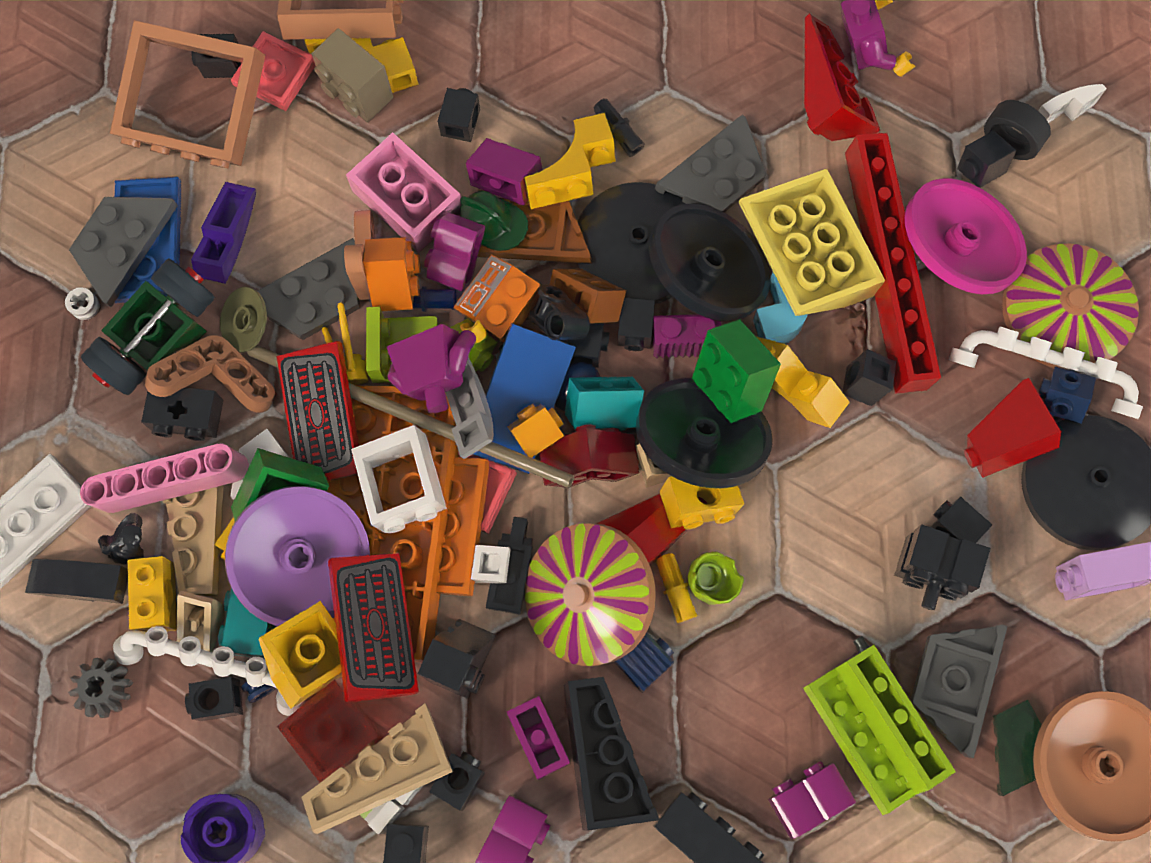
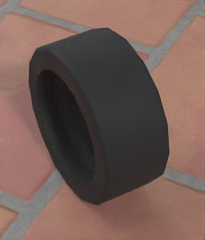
M1005 100L999 103L984 124V134L995 131L1016 150L1013 158L1017 160L1035 158L1051 135V128L1047 119L1037 109L1017 100Z

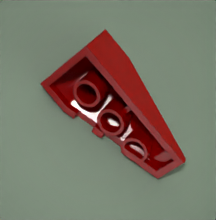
M809 13L805 17L804 107L808 116V127L815 135H822L831 141L879 132L880 127L868 98L863 97L861 99L854 87L859 81L855 74L851 73L841 62L845 55L831 29Z
M660 493L596 523L613 527L626 534L641 549L650 566L688 531L683 526L671 528ZM698 497L702 503L707 504L703 498Z

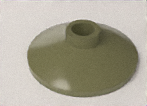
M241 287L234 290L222 308L220 317L221 335L240 353L252 350L260 342L265 331L267 310L264 299L257 290L249 287Z

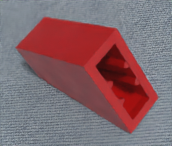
M1029 378L1022 380L967 435V449H964L966 460L971 468L977 467L982 478L1059 448L1061 430Z

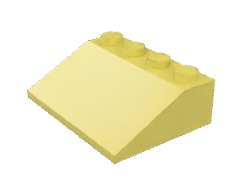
M827 169L739 200V204L795 316L845 308L872 298L885 282L878 265Z

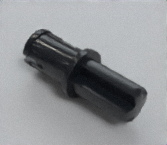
M603 98L593 107L596 115L605 113L613 137L622 146L627 155L632 157L641 151L645 143L632 130L628 118H622L608 99Z

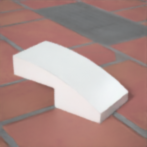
M1095 84L1072 89L1052 98L1043 104L1038 111L1047 119L1048 123L1062 113H1065L1073 121L1094 106L1107 88L1103 84Z
M476 545L471 579L475 583H506L511 548Z

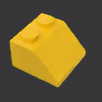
M321 601L259 637L271 680L290 709L342 677L336 623Z

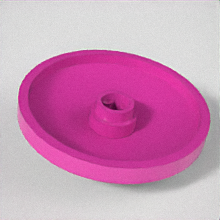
M936 179L924 184L908 202L905 211V228L909 241L922 262L935 275L948 284L970 293L994 294L1009 287L1023 272L1027 259L1023 234L1009 211L996 198L983 189L957 179Z

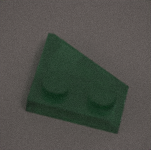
M1024 700L993 715L994 734L997 737L995 762H998L999 784H997V792L999 796H1005L1036 780L1033 762L1034 747L1042 724L1029 700Z

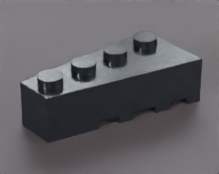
M604 677L574 680L565 683L563 686L582 830L589 831L660 820L656 808L653 807L644 778L638 769L633 756V750L620 723V717Z

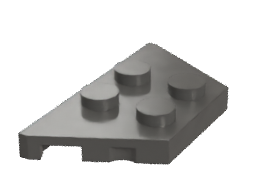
M742 114L658 181L655 190L662 194L667 191L683 198L682 202L686 204H702L716 208L721 212H726L760 184L766 176L746 117Z
M104 197L70 247L69 251L101 300L110 308L178 205L173 199Z
M352 238L257 290L264 299L269 320L285 327L290 333L304 340L322 330V327H328L339 320L338 303L342 302L344 304L346 316L360 309L359 298L347 275L344 260L345 245H355V240Z
M1005 625L928 636L910 701L915 709L962 755L970 759L975 756L1008 627Z

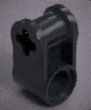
M541 285L538 289L540 296L536 306L528 314L530 321L543 330L552 340H582L585 338L590 328V321L585 311L581 310L570 300L561 289L552 285Z

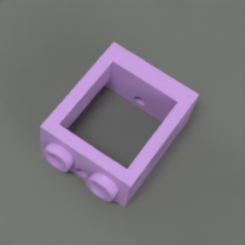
M1151 542L1079 555L1057 566L1055 582L1058 590L1063 593L1066 601L1150 584Z

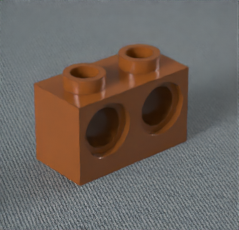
M553 269L549 285L564 291L570 300L581 310L585 311L590 323L619 321L626 290L583 269Z

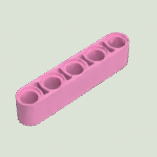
M214 444L94 475L83 483L80 496L87 505L107 513H115L237 482L246 475L249 463L243 454L224 444ZM229 459L228 464L224 467L225 462Z

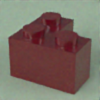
M582 425L575 428L576 432L572 434H563L562 438L540 452L541 462L574 475L571 487L590 480L617 482L640 474L634 434L620 433L618 428L598 430L595 425ZM543 478L544 486L566 488Z

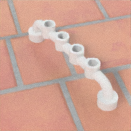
M999 327L997 333L986 330L976 331L964 339L959 349L952 348L948 360L975 368L979 355L973 354L974 348L978 344H989L1120 385L1124 389L1123 400L1115 399L1111 410L1113 412L1139 419L1143 406L1137 404L1139 395L1137 383L1130 375L1116 370L1117 362L1097 357L1096 363L1083 360L1085 352L1064 347L1063 353L1050 349L1052 342L1032 337L1030 343L1018 340L1019 332Z
M161 626L152 627L147 632L139 630L127 631L117 638L113 644L115 659L123 665L137 663L143 657L144 646L147 647L148 652L153 656H161L165 653L180 657L182 664L186 666H195L199 663L212 667L214 673L218 676L224 677L234 674L246 678L247 683L253 687L266 684L277 688L271 680L265 659L252 657L246 663L234 659L232 649L225 646L218 647L213 652L201 649L199 639L193 636L185 637L180 642L168 639L167 630ZM278 690L276 700L280 713L286 716H294L303 711L305 700L290 709Z

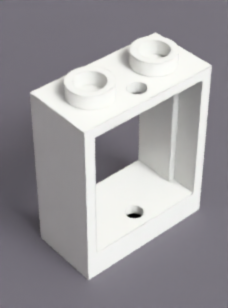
M415 425L351 449L370 523L375 528L385 533H396L403 530L405 524L416 520L420 522L431 520L437 516V512L447 509L427 436ZM413 453L425 496L383 511L372 468Z

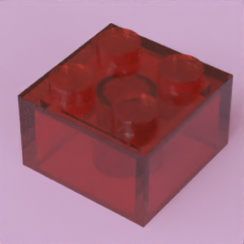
M335 679L277 726L319 783L340 767L345 768L359 757L358 754L369 745H375L384 738L357 701L345 702L343 683Z

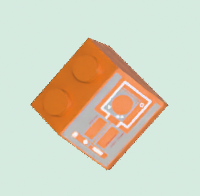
M491 254L453 308L474 323L476 320H479L489 334L504 344L511 323L521 326L528 317L530 310L536 306L540 296L538 289L541 285L515 266Z

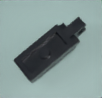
M513 517L511 533H502V538L498 541V547L511 548L506 583H490L486 609L521 615L527 573L533 552V538L526 537L529 522L525 518Z

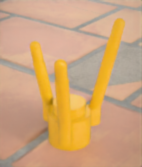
M340 302L337 307L345 351L344 359L348 382L353 385H361L368 382L366 354L364 361L360 354L352 353L344 304ZM322 327L325 342H333L328 328Z

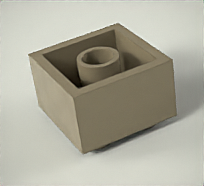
M339 28L311 53L316 65L314 70L322 80L321 88L332 99L336 97L343 102L344 108L353 117L356 118L359 115L368 123L394 98L385 66Z

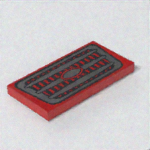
M334 341L276 356L293 459L321 467L327 482L358 475L351 449L358 447L359 442L342 342Z
M400 554L330 558L328 567L345 702L417 694L419 688Z

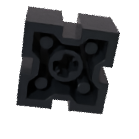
M921 524L915 529L914 533H910L905 538L894 576L902 578V583L912 588L923 589L924 584L927 585L921 606L928 610H935L938 597L956 601L957 598L961 599L968 595V592L972 593L979 589L991 548L966 539L959 540L950 537L948 533Z

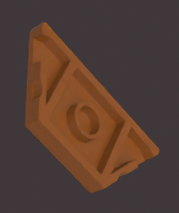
M502 198L525 213L528 220V232L525 239L518 246L506 251H496L481 245L477 257L489 258L492 254L502 259L591 263L592 261L569 201L531 209L529 201L525 205H521Z

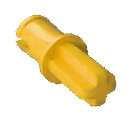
M668 553L658 557L656 564L666 589L663 591V594L668 596L677 624L697 617L698 615L687 589L689 585L683 580L675 555Z

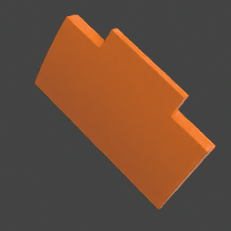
M355 385L456 426L448 399V409L438 413H429L426 400L420 401L404 395L396 387ZM351 398L359 446L415 425ZM415 425L427 436L447 509L437 512V516L431 520L422 522L416 520L405 524V528L399 532L385 533L370 523L358 475L329 481L327 492L344 501L359 517L368 537L370 555L400 554L415 662L422 663L432 639L435 638L440 594L473 596L475 581L471 579L475 546L480 545L481 522L483 521L490 462L487 459L458 458V448L455 441ZM413 453L372 468L383 511L425 496Z

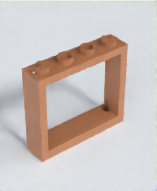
M279 0L277 18L283 40L327 39L338 28L350 38H396L397 24H402L403 22L402 6L399 3H404V0H387L386 8L300 10L302 0Z
M134 20L110 134L120 137L121 144L134 148H140L141 143L151 145L150 151L164 155H170V150L181 152L180 158L199 162L200 157L211 159L210 165L229 169V164L241 166L265 54L255 47ZM150 42L242 63L223 150L132 129Z

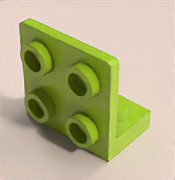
M366 307V371L373 383L390 382L387 375L392 362L389 359L387 346L438 326L436 316L385 318L380 307Z

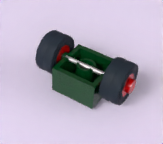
M168 258L165 260L161 267L152 275L151 279L168 295H164L156 287L145 281L101 330L120 349L104 338L98 337L81 355L82 361L94 372L92 376L107 388L112 386L119 392L130 395L146 377L144 370L131 358L148 371L149 367L158 361L199 341L207 332L206 329L178 306L180 304L192 315L198 317L215 298L201 284L204 279L189 266L184 270L172 259Z

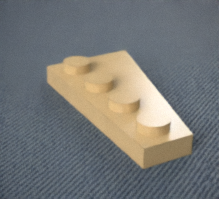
M223 485L163 500V503L166 504L169 521L166 522L168 534L172 536L174 551L172 556L179 592L184 591L200 596L218 595L220 548L214 544L221 535Z
M426 703L415 710L416 714L403 724L398 723L388 731L389 734L373 747L369 745L361 751L356 760L345 768L340 767L302 796L312 831L315 834H319L453 772Z

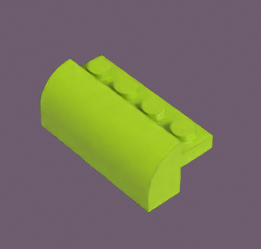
M872 645L803 688L882 815L892 812L913 796L929 791L956 772L875 645Z

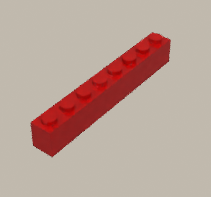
M888 133L856 135L846 150L845 157L862 237L885 279V282L875 294V300L887 357L897 362L893 383L895 394L927 391L941 379L914 251L905 228V210Z

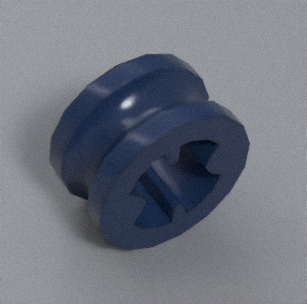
M247 682L241 686L243 692L247 691L249 693L247 698L249 703L256 702L277 689L266 684L253 687Z

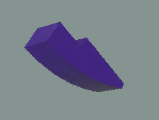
M229 182L224 183L201 227L203 238L191 259L193 270L203 279L226 284L248 228L256 197V188Z

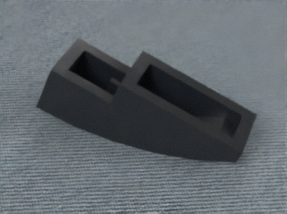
M33 559L25 593L91 602L102 601L123 604L128 582V569L120 565Z

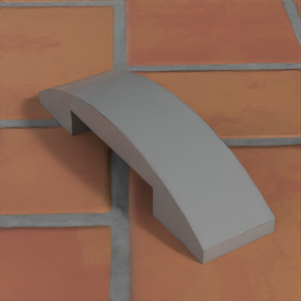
M469 357L465 370L462 373V385L445 392L456 426L452 428L453 436L460 457L463 459L491 443L494 436L489 405Z

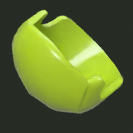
M716 551L702 553L693 560L687 577L688 585L694 596L709 605L730 603L740 595L744 583V577L737 572L735 561Z

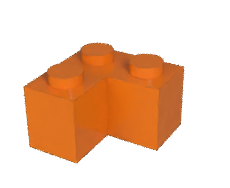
M406 237L365 239L363 264L372 307H380L381 311L413 310L414 296H419V279L415 274L421 272L420 255L414 254L412 241H406Z

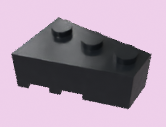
M458 619L455 626L450 625L447 632L442 631L432 639L417 674L434 685L469 699L471 693H478L483 683L485 674H482L481 670L496 638V634Z

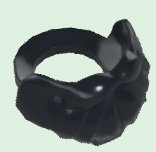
M130 513L120 522L114 535L100 536L98 543L102 553L115 563L123 565L128 564L130 559L144 558V550L140 546L142 540V518L136 513Z

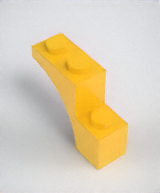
M403 37L395 40H386L374 47L370 38H351L385 66L392 93L419 85L415 68ZM304 39L310 54L326 40Z
M605 113L575 119L574 139L564 156L550 167L524 177L531 209L594 195L590 168L616 162L614 138Z
M757 337L781 363L772 388L788 400L807 421L831 428L850 403L833 379L807 371L788 345Z

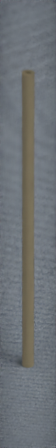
M258 345L247 352L248 356L278 368L276 356L280 354ZM349 383L352 399L455 441L452 428L455 426ZM494 442L478 450L566 488H570L574 481V475Z

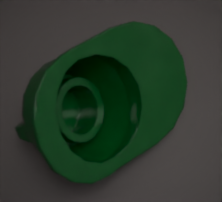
M478 191L468 197H461L460 217L485 226L481 245L496 251H506L518 246L525 239L528 232V220L525 213L517 206L488 191Z

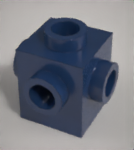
M1054 367L1051 378H1043L1038 394L1043 398V402L1051 415L1082 424L1092 400L1096 377Z

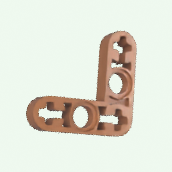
M361 210L354 212L355 245H345L344 260L347 275L359 300H368L371 298L363 257L365 239H375V228L372 210Z
M217 335L207 336L153 364L147 371L145 387L148 392L158 397L170 396L211 373L250 411L256 413L267 411L271 407L275 395L274 387L226 339ZM190 361L196 364L198 368L186 370L181 367L180 363ZM231 369L240 370L244 373L245 377L234 378L229 375L228 371Z

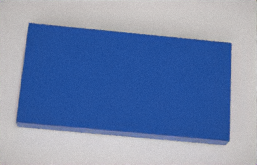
M179 177L115 180L114 197L171 198L178 206L114 303H126L145 281L167 296L168 294L158 287L151 277L168 258L180 266L181 180Z
M511 323L485 394L493 422L494 436L492 442L526 455L507 426L518 420L517 414L531 404H534L535 407L542 404L547 411L552 407L554 408L576 347L558 340H552L547 336ZM476 451L475 453H473L476 456L494 461L496 463L514 468L516 470L528 474L530 473L509 463H506L492 456L484 454L480 451Z

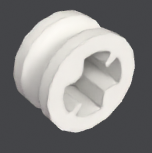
M83 287L71 290L65 299L67 310L80 320L93 318L100 308L98 298L90 290ZM79 300L88 302L86 307H78L76 304Z

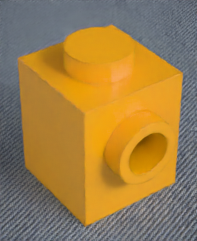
M534 404L525 407L517 414L519 419L507 426L524 453L531 458L564 436L559 429L564 424L553 407L547 411L542 404L537 407Z

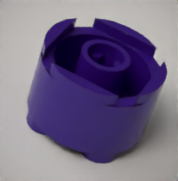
M238 794L205 796L195 802L184 817L181 845L184 853L192 863H246L256 854L265 838L262 814L251 800ZM220 825H227L226 838H220L218 835L222 831Z

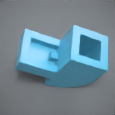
M773 272L771 275L770 292L775 305L757 309L753 322L758 337L787 344L799 334L808 314L795 316Z

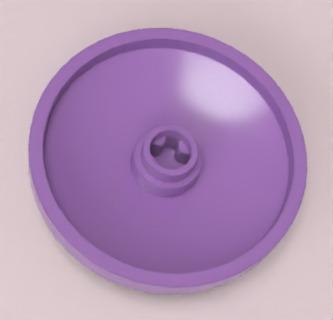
M309 486L283 487L257 498L243 510L235 521L226 543V573L232 590L242 605L257 618L269 624L279 626L319 601L323 603L331 617L334 618L328 561L330 558L370 555L369 541L359 517L340 498L322 489Z

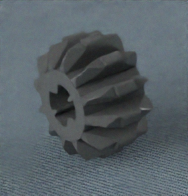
M94 658L91 666L88 664L79 665L82 676L71 677V681L78 684L77 688L68 692L70 696L79 697L73 706L79 710L85 709V716L92 718L96 714L100 718H108L111 710L120 712L122 705L119 700H129L131 698L129 693L124 692V688L130 687L133 684L132 680L123 679L128 669L124 666L117 667V661L110 658L105 663L101 658ZM101 681H102V682H105V683L100 687L99 683H100ZM101 688H102L103 693H102V694H97V693L101 690Z

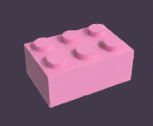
M393 132L346 174L352 192L398 235L406 237V241H412L413 249L418 253L434 239L431 237V232L437 219H441L447 213L460 215L462 206L460 201L461 194Z

